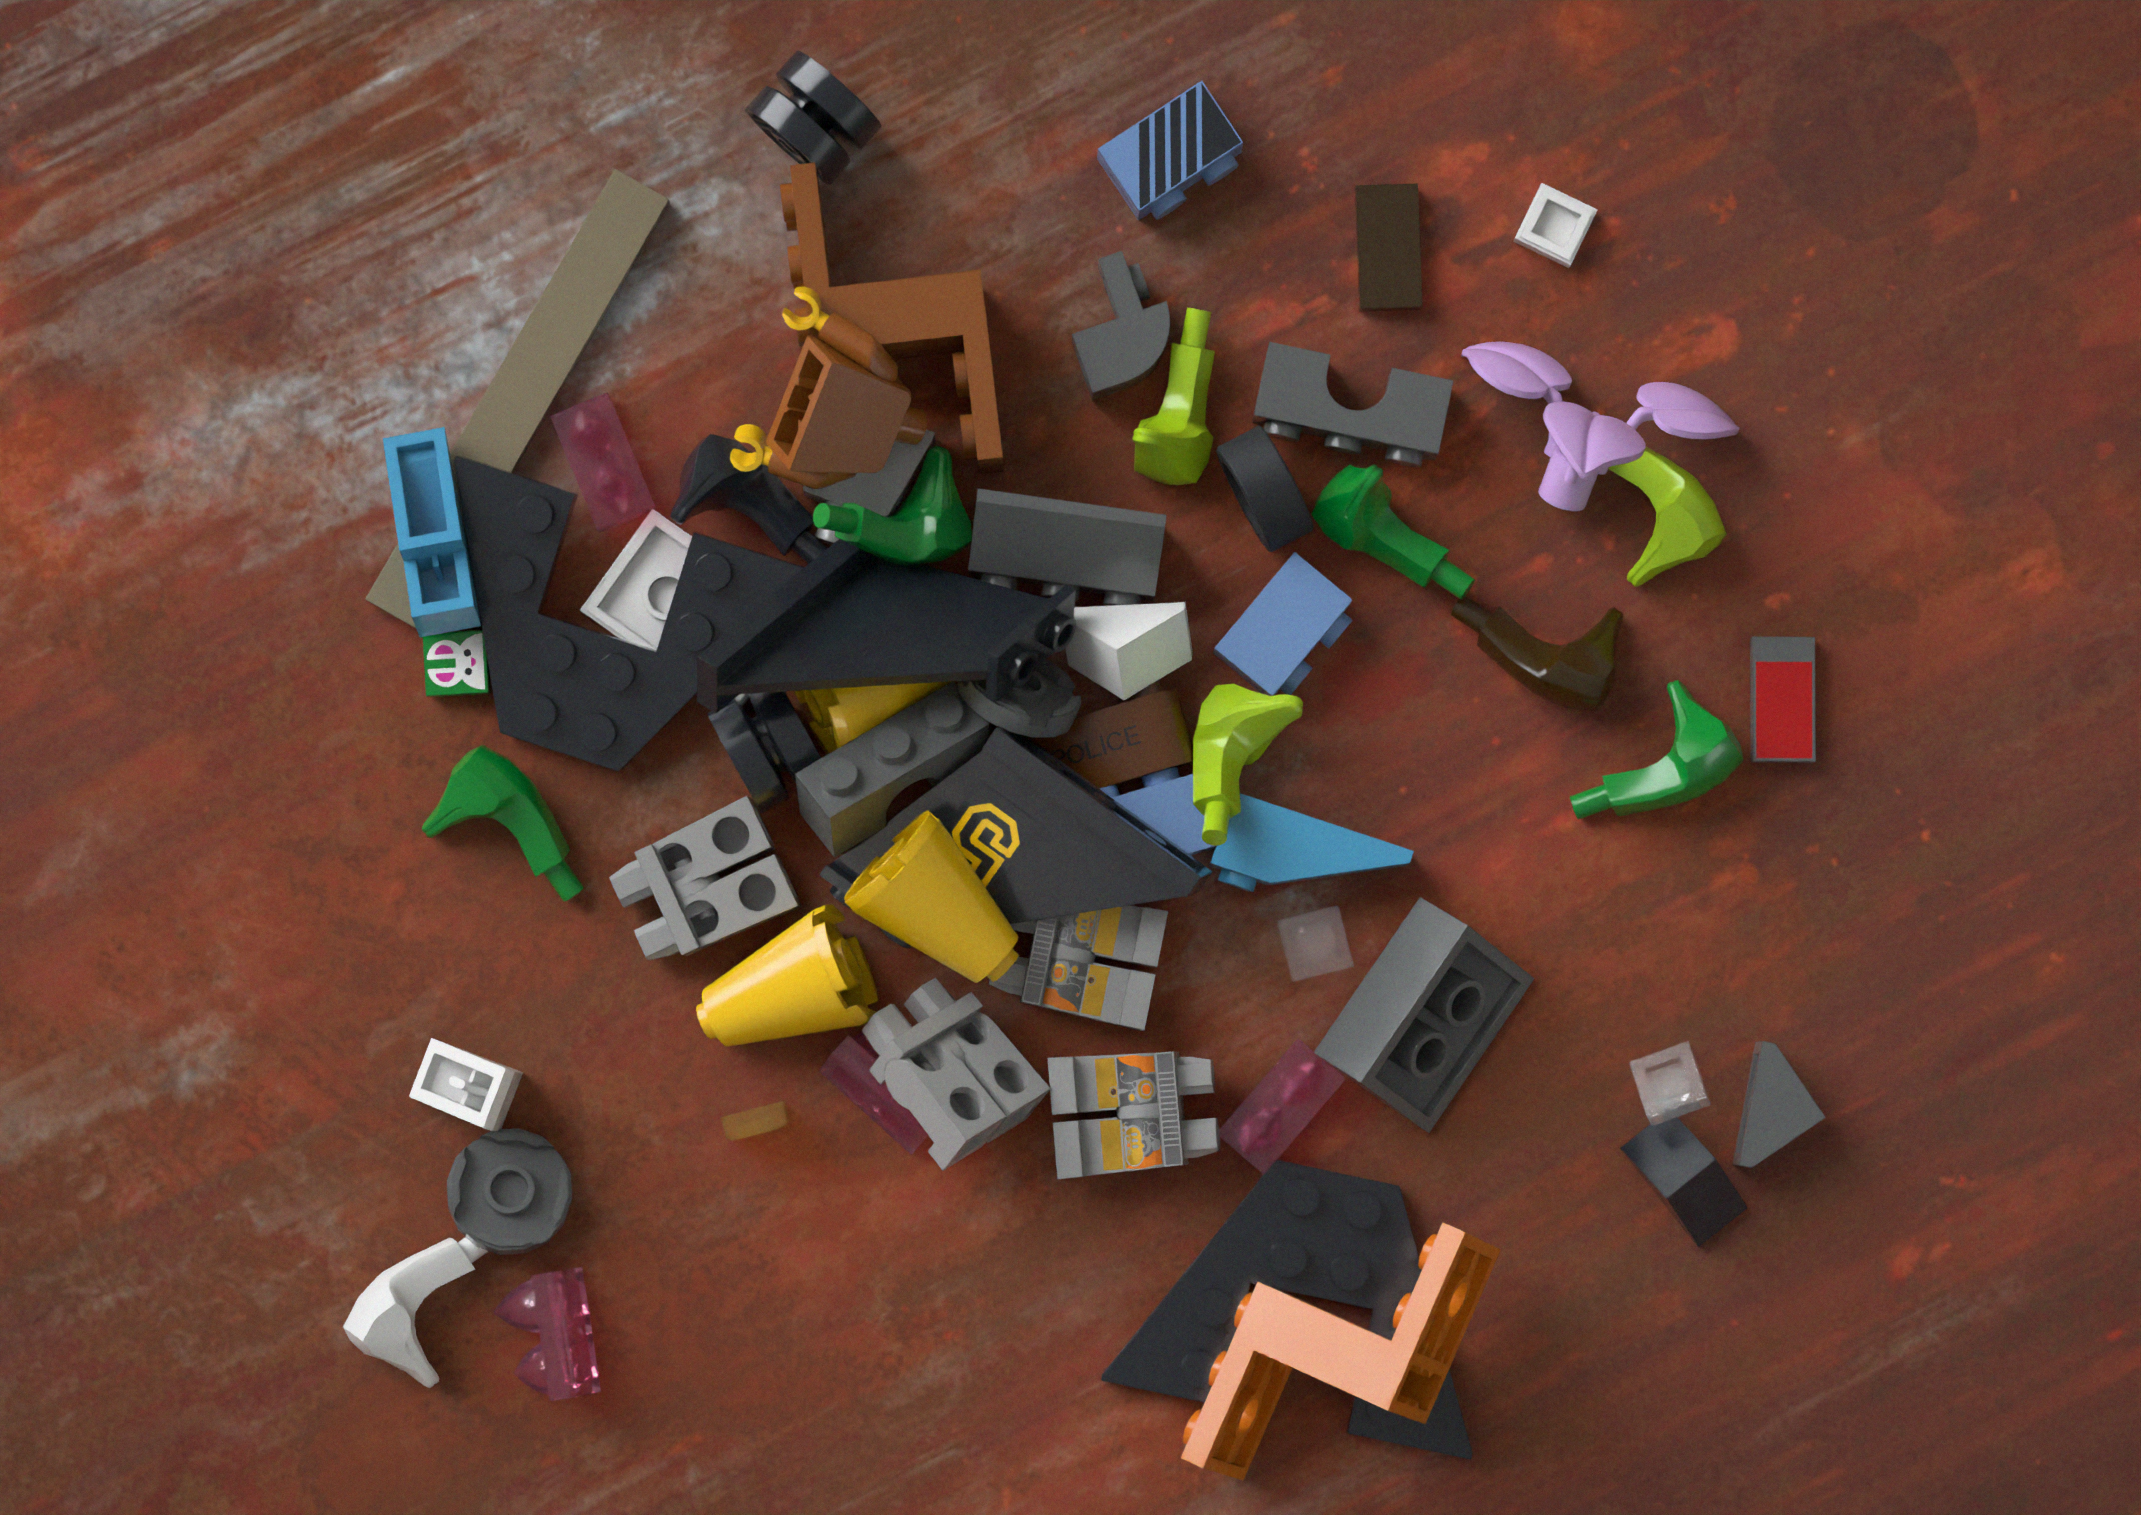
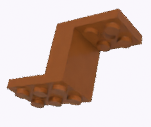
M815 162L790 165L792 183L780 184V192L787 231L797 230L799 245L787 246L790 277L794 290L797 287L804 286L813 289L821 299V311L829 316L833 312H837L872 334L894 360L952 353L957 397H970L972 414L960 415L965 460L977 459L979 474L1003 472V454L981 269L832 287L821 188ZM807 301L806 307L794 308L795 315L799 317H807L813 313V308ZM813 327L807 330H797L798 344L801 350L807 336L818 338V330Z

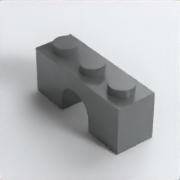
M1269 342L1252 423L1264 425V430L1269 437L1299 442L1301 433L1325 438L1324 447L1327 449L1355 455L1361 453L1362 446L1385 450L1386 461L1409 467H1422L1423 459L1432 461L1436 459L1439 453L1453 380L1392 368L1382 400L1366 410H1350L1339 405L1328 391L1326 376L1330 354Z
M952 681L858 736L853 741L848 742L795 773L800 814L830 853L836 857L887 827V809L892 800L904 788L925 778L932 787H935L983 751L982 748L989 739V724L984 718L969 708L958 693L957 685Z

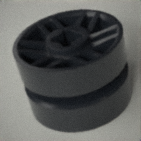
M797 50L776 73L779 83L791 97L788 98L773 87L765 86L745 108V111L754 123L798 164L815 162L819 180L827 185H831L851 162L848 153L836 139L839 138L854 149L862 150L882 125L870 109L842 82L811 57Z
M785 691L749 693L757 715L752 719L736 699L732 700L717 714L713 711L707 713L729 757L761 813L789 799V792L781 773L787 771L796 783L795 773L821 759Z

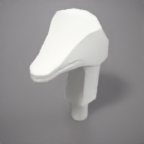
M466 1237L458 1243L453 1238H448L383 1271L358 1297L343 1326L349 1340L364 1354L390 1363L407 1372L422 1385L431 1388L439 1382V1376L428 1362L417 1339L414 1323L415 1312L424 1298L436 1288L475 1270L472 1263L488 1251L476 1247Z

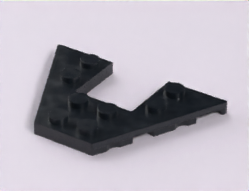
M456 456L454 460L500 733L616 771L623 770L643 750V747L697 694V656L805 568L804 566L702 533L693 532L657 650L541 613L578 493L463 456Z
M1275 1159L1111 1364L1103 1371L1101 1380L1205 1402L1212 1387L1209 1385L1211 1368L1219 1354L1223 1351H1228L1237 1330L1234 1325V1319L1238 1306L1245 1295L1248 1294L1250 1283L1257 1284V1282L1276 1289L1370 1308L1372 1312L1368 1330L1392 1340L1396 1331L1393 1327V1317L1396 1308L1405 1294L1413 1292L1422 1271L1418 1266L1419 1256L1400 1187L1398 1185ZM1450 1370L1446 1375L1426 1424L1387 1411L1354 1396L1347 1433L1471 1459L1472 1450Z

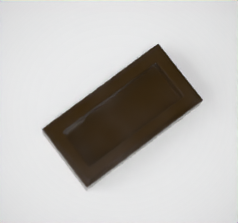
M1418 183L1356 185L1355 209L1359 312L1421 310L1423 306Z

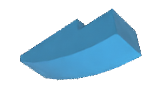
M445 427L383 438L399 551L404 562L411 616L419 637L481 626L469 548Z

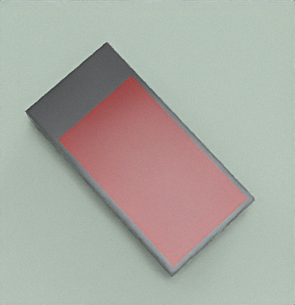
M1751 637L1750 763L1816 762L1815 637Z

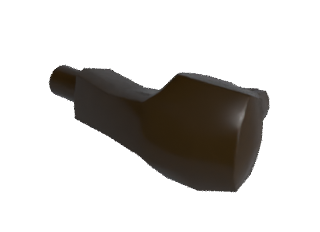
M1468 596L1457 601L1451 616L1479 633L1477 646L1531 692L1543 699L1570 709L1597 711L1605 703L1615 681L1614 658L1617 638L1623 622V612L1615 607L1610 608L1601 621L1582 637L1567 644L1556 645L1531 636L1500 606L1492 613Z

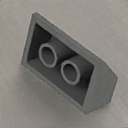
M978 489L968 568L969 576L981 577V581L1017 590L1018 583L1043 586L1041 596L1051 598L1063 586L1067 585L1076 590L1075 601L1079 600L1080 591L1104 594L1103 604L1106 606L1141 604L1142 600L1154 601L1167 515Z
M1420 897L1370 971L1366 974L1338 1018L1329 1028L1314 1053L1348 1079L1427 1133H1430L1535 978L1471 927Z

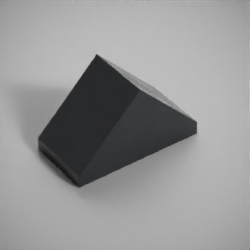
M1670 1109L1620 1147L1621 1151L1697 1247L1701 1246L1748 1208L1716 1158Z

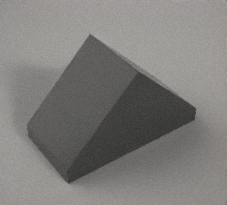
M1766 1041L1755 1042L1732 1165L1752 1168L1826 1118L1775 1043Z

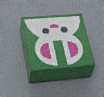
M483 630L447 632L423 637L425 688L428 698L490 694L489 665Z

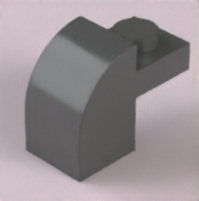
M1122 251L1098 259V270L1116 319L1072 334V345L1092 401L1130 388L1143 381L1160 363L1168 342L1170 315L1167 301L1145 309L1142 308L1140 301L1150 298L1144 276L1138 263L1127 266Z

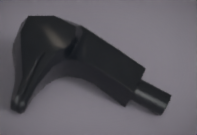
M710 434L702 439L686 459L682 468L680 494L670 515L677 524L683 525L691 517L706 511H721L732 508L758 523L783 556L793 550L809 564L828 549L810 532L814 525L813 516L777 476L769 474L768 466L761 464L755 470L744 472L732 465L730 461L732 449H740L746 453H752L750 450L736 440Z

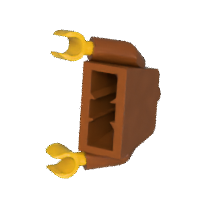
M805 286L797 287L794 290V294L810 303L813 313L807 317H799L789 309L784 308L783 318L785 323L795 330H807L813 327L819 331L818 338L806 337L768 437L756 425L744 424L739 426L734 438L741 443L751 444L756 449V452L746 453L740 449H732L730 461L740 471L749 472L763 464L768 466L769 474L812 489H823L853 478L857 473H877L883 469L894 442L916 445L923 439L927 428V416L923 409L909 406L911 392L897 377V363L872 334L837 312H833L830 316L821 311V299L818 293Z

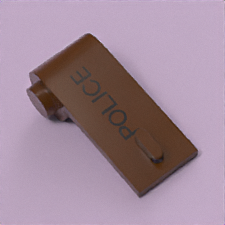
M1157 680L1127 698V702L1076 717L1066 733L1056 737H1029L1099 789L1138 779L1165 769L1180 768L1193 763V744L1177 690L1169 689L1164 691L1161 680Z

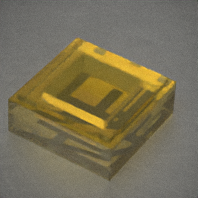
M783 1101L721 1117L726 1139H730V1141L785 1128L790 1123L787 1107Z

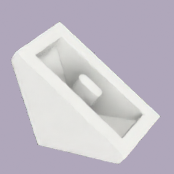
M1185 602L1074 607L1076 631L1066 647L1068 665L1123 700H1126L1192 660L1193 650Z
M431 1038L409 1097L487 1130L499 1131V1129H502L523 1072Z

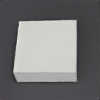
M1541 183L1513 242L1569 268L1597 209Z

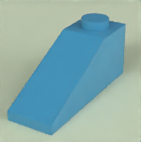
M1240 793L1241 812L1229 819L1227 840L1224 844L1215 846L1209 866L1221 870L1218 881L1254 892L1257 882L1265 885H1275L1406 866L1410 863L1414 851Z

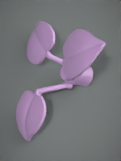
M1486 342L1469 346L1463 349L1461 357H1467L1472 368L1496 389L1521 398L1537 399L1543 397L1548 402L1543 413V420L1549 430V439L1544 453L1551 458L1538 492L1546 502L1563 510H1583L1586 507L1598 474L1605 475L1608 467L1635 461L1643 455L1646 444L1636 429L1645 421L1654 420L1656 425L1666 433L1690 439H1714L1738 434L1740 428L1713 401L1697 391L1679 384L1653 382L1641 386L1636 398L1644 407L1638 408L1625 423L1614 417L1600 415L1594 411L1591 412L1580 405L1562 402V396L1558 391L1569 389L1572 382L1571 376L1554 358L1533 347L1511 342Z

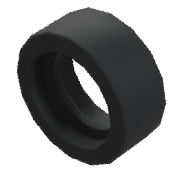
M1257 426L1217 447L1216 453L1226 479L1255 534L1269 552H1273L1313 530V522L1304 499L1275 444L1261 426Z

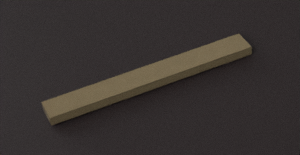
M614 169L450 452L458 494L459 488L454 464L456 456H463L500 469L515 472L670 204L668 198ZM397 543L365 599L416 628L411 616L404 562Z

